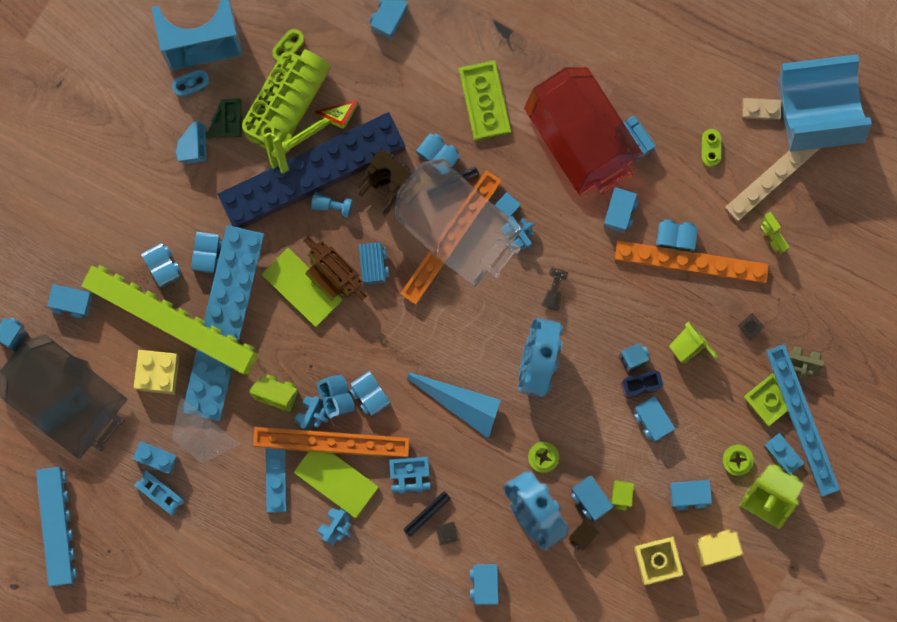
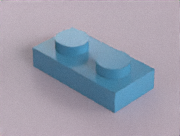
M780 433L764 445L788 475L804 464Z

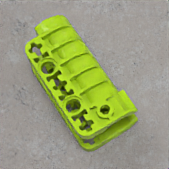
M305 49L301 56L292 52L282 53L243 120L242 128L246 138L265 150L266 146L263 135L268 132L281 138V142H286L293 138L295 130L330 71V64L318 55ZM290 56L291 60H288L286 62L283 60L284 58L288 59Z

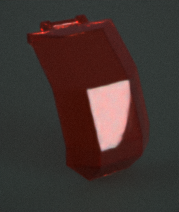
M564 66L532 88L524 110L579 196L594 186L597 187L602 195L617 182L633 175L628 165L644 154L588 67ZM621 168L624 169V170L620 171L619 173H617L616 175H614L613 177H611L610 179H608V180H606L605 182H603L602 184L600 183L602 180H604L605 178L609 177L610 175H612L613 173H615V172L618 171L619 169H621Z

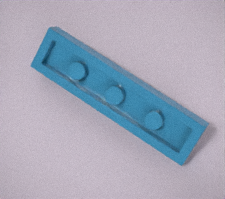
M265 448L267 513L287 512L285 450Z

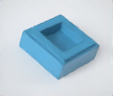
M506 192L494 205V208L508 219L521 204Z

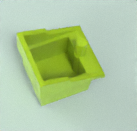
M769 464L760 477L747 490L739 506L780 529L798 505L799 501L796 499L804 484L800 482L798 477L785 474L781 467Z

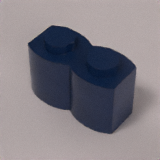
M649 371L642 376L634 375L625 378L621 386L624 397L634 398L643 392L654 393L660 390L663 386L660 371Z

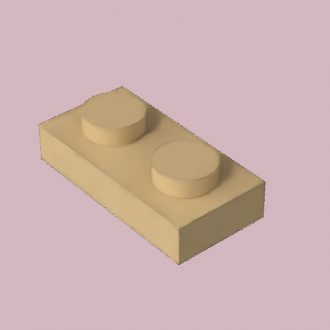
M743 98L742 118L780 120L781 100Z

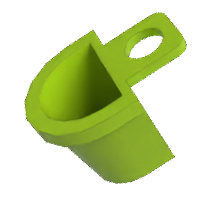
M689 321L685 324L686 328L669 345L670 349L682 363L688 362L705 347L716 360L720 359L707 340Z

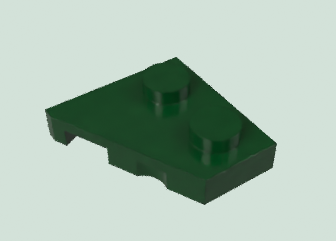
M240 98L221 99L217 107L218 110L211 120L212 124L208 132H206V139L242 137V100Z

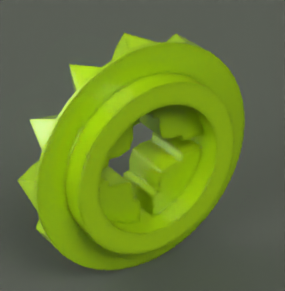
M539 442L530 449L528 460L534 470L547 473L557 466L559 453L551 443ZM546 450H548L547 457L549 458V460H545L540 465L541 458L538 457V455L536 454L542 455Z
M733 445L723 454L722 462L725 470L731 475L741 476L751 470L754 458L752 452L747 447ZM736 452H738L739 458L746 459V461L740 463L739 469L735 462H730V460L736 458Z

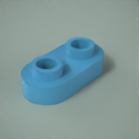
M196 70L175 79L172 89L177 96L186 97L207 88L209 77L206 72ZM198 79H203L201 84L197 83ZM184 85L186 89L181 91L179 90L180 86Z

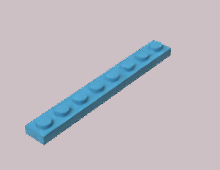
M785 344L765 351L820 496L822 497L840 490Z

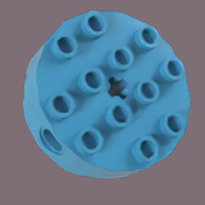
M538 317L534 318L530 327V337L526 339L518 378L520 380L518 385L519 392L539 397L546 396V393L550 392V379L552 374L557 371L559 363L556 360L557 353L561 352L562 341H559V338L562 334L563 325H560L559 322Z
M531 471L523 472L518 477L504 484V493L512 502L509 505L529 537L534 542L537 540L541 549L548 550L557 542L567 538L569 527L561 517L559 512L561 511L560 505L556 500L553 501L551 499L548 487L545 484L541 485Z

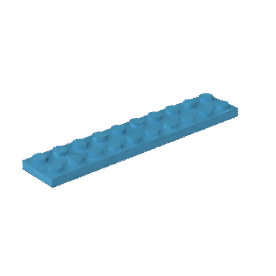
M227 225L204 321H206L205 325L210 328L213 325L221 329V334L225 336L230 334L238 338L239 343L265 234ZM197 349L182 412L221 421L233 368Z

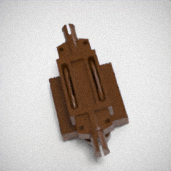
M310 236L304 239L303 242L311 248L308 256L312 265L306 271V275L331 301L338 295L349 298L355 293L362 301L368 296L360 288L363 282L359 278L360 275L332 246L328 247L323 241L316 244Z

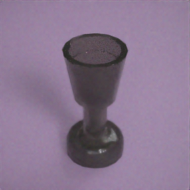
M550 268L549 275L554 279L551 290L547 291L541 306L551 310H559L561 293L558 290L561 280L567 279L568 272Z

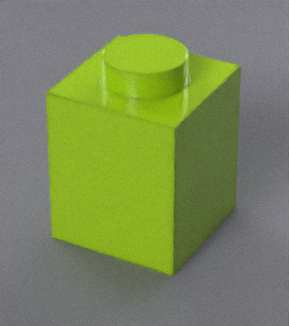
M614 481L611 504L615 506L616 510L626 511L627 508L631 507L634 483Z

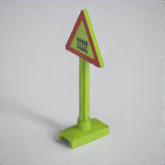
M358 100L314 111L315 116L322 120L286 142H281V138L269 132L263 135L271 168L274 169L279 166L281 173L288 171L285 154L325 126L334 124L340 128H345L358 106Z

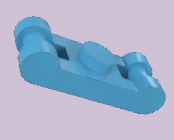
M145 471L143 478L134 485L172 516L176 513L177 507L179 505L182 506L185 502L148 471ZM151 481L153 485L150 489H147L145 486ZM170 496L174 500L170 505H167L165 501Z

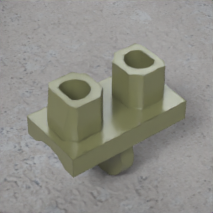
M795 346L789 357L795 372L800 373L799 379L803 380L805 375H819L824 361H821V353L813 351L810 353V357L803 356L804 350Z

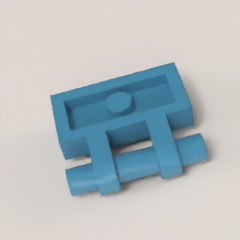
M428 457L389 460L391 480H399V485H391L392 493L399 492L400 494H405V492L412 491L423 493L425 490H430V482L422 483V477H429ZM416 478V483L405 484L404 479Z

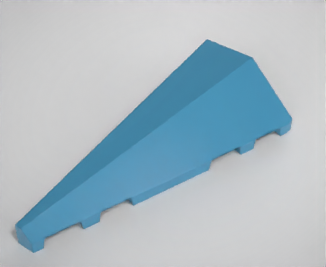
M409 372L407 378L409 381L467 422L486 438L490 437L501 400Z

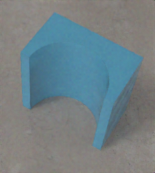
M220 0L214 17L205 25L193 29H183L172 25L164 18L159 6L151 7L160 51L170 71L244 55L235 13L230 0Z
M858 54L782 64L778 78V89L790 152L866 142L872 124L870 117H865L861 106L858 85Z

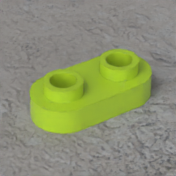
M289 30L275 45L272 51L275 61H278L280 58V52H292L295 54L302 47L304 37L299 30ZM293 38L298 39L296 43L291 42ZM289 56L288 59H287V58H284L283 60L286 62V61L290 60L291 57Z
M715 129L706 130L701 139V159L707 167H715L721 160V135ZM713 135L715 140H709L708 136ZM714 154L715 158L710 159L708 155Z

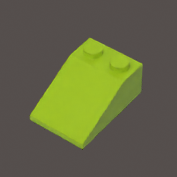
M271 375L266 377L260 376L249 392L254 400L291 413L299 392L295 388L296 385L287 381L284 384L277 382L278 378Z

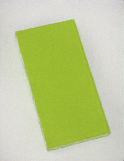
M496 61L459 68L474 141L511 134Z
M287 248L261 275L309 322L317 327L343 300L337 296L331 301L306 275V271L310 268Z
M308 452L294 471L297 476L354 518H357L379 488L333 453Z

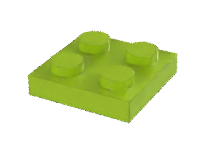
M774 373L743 397L768 427L788 411Z

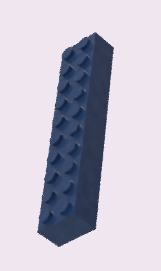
M387 112L287 160L289 170L285 173L280 172L279 166L274 169L270 168L217 195L232 226L243 229L314 195L315 191L320 192L366 170L370 166L369 162L380 149L384 152L387 150L395 156L405 151L406 145L390 113Z

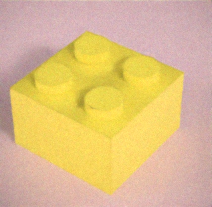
M138 350L134 389L136 391L175 395L179 356L176 353Z
M730 530L719 532L717 534L718 537L712 538V535H708L698 539L699 542L695 544L701 567L743 555L737 533H731Z
M673 537L634 547L643 585L683 575Z

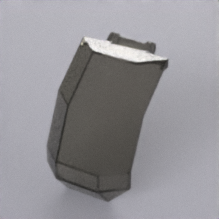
M46 334L23 341L0 370V398L79 460L91 445L102 451L104 444L119 425L122 426L125 422L116 414L128 398ZM113 419L114 421L110 424V426L106 429V431L102 434L98 441H96L95 439L97 438V436L101 433V431L105 428L109 421Z

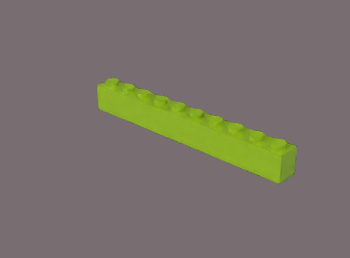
M99 265V267L91 266L81 285L82 287L242 374L249 375L259 355L254 352L255 348L247 343L241 345L238 343V338L230 334L228 336L221 334V329L213 325L211 328L206 326V321L195 317V319L189 317L190 313L182 308L176 310L173 308V303L165 299L163 301L156 299L158 295L150 291L146 293L141 291L142 287L133 282L131 284L124 282L126 278L116 273L114 276L109 273L110 270L102 265Z

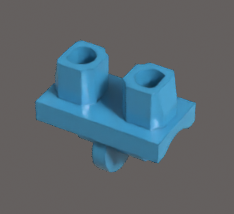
M511 216L508 218V222L501 228L507 238L515 232L518 234L519 238L512 242L517 252L526 247L528 249L531 248L533 245L525 232L530 237L533 236L535 233L531 228L534 227L535 223L533 221L527 223L523 218L520 220L523 226L521 228L514 217Z
M306 396L303 406L308 408L306 415L298 413L294 421L303 430L313 431L315 426L319 428L321 422L328 423L329 419L324 417L326 412L323 400L317 396H314V398Z
M331 508L327 517L333 522L330 527L322 524L317 532L323 537L324 541L334 546L337 539L342 541L345 535L349 538L352 534L348 532L351 524L348 522L352 516L342 509L339 511Z

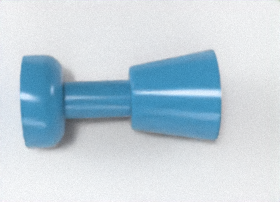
M315 191L311 210L328 211L329 208L342 211L343 217L349 218L353 200L346 199L344 203L331 201L330 197Z

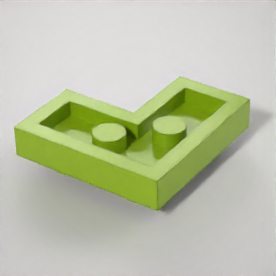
M771 212L764 215L760 222V230L765 236L768 235L772 241L770 242L772 248L781 255L789 249L788 244L779 232L781 226Z

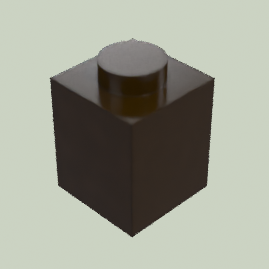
M584 520L570 535L569 539L571 542L569 544L577 551L579 549L584 551L599 532Z

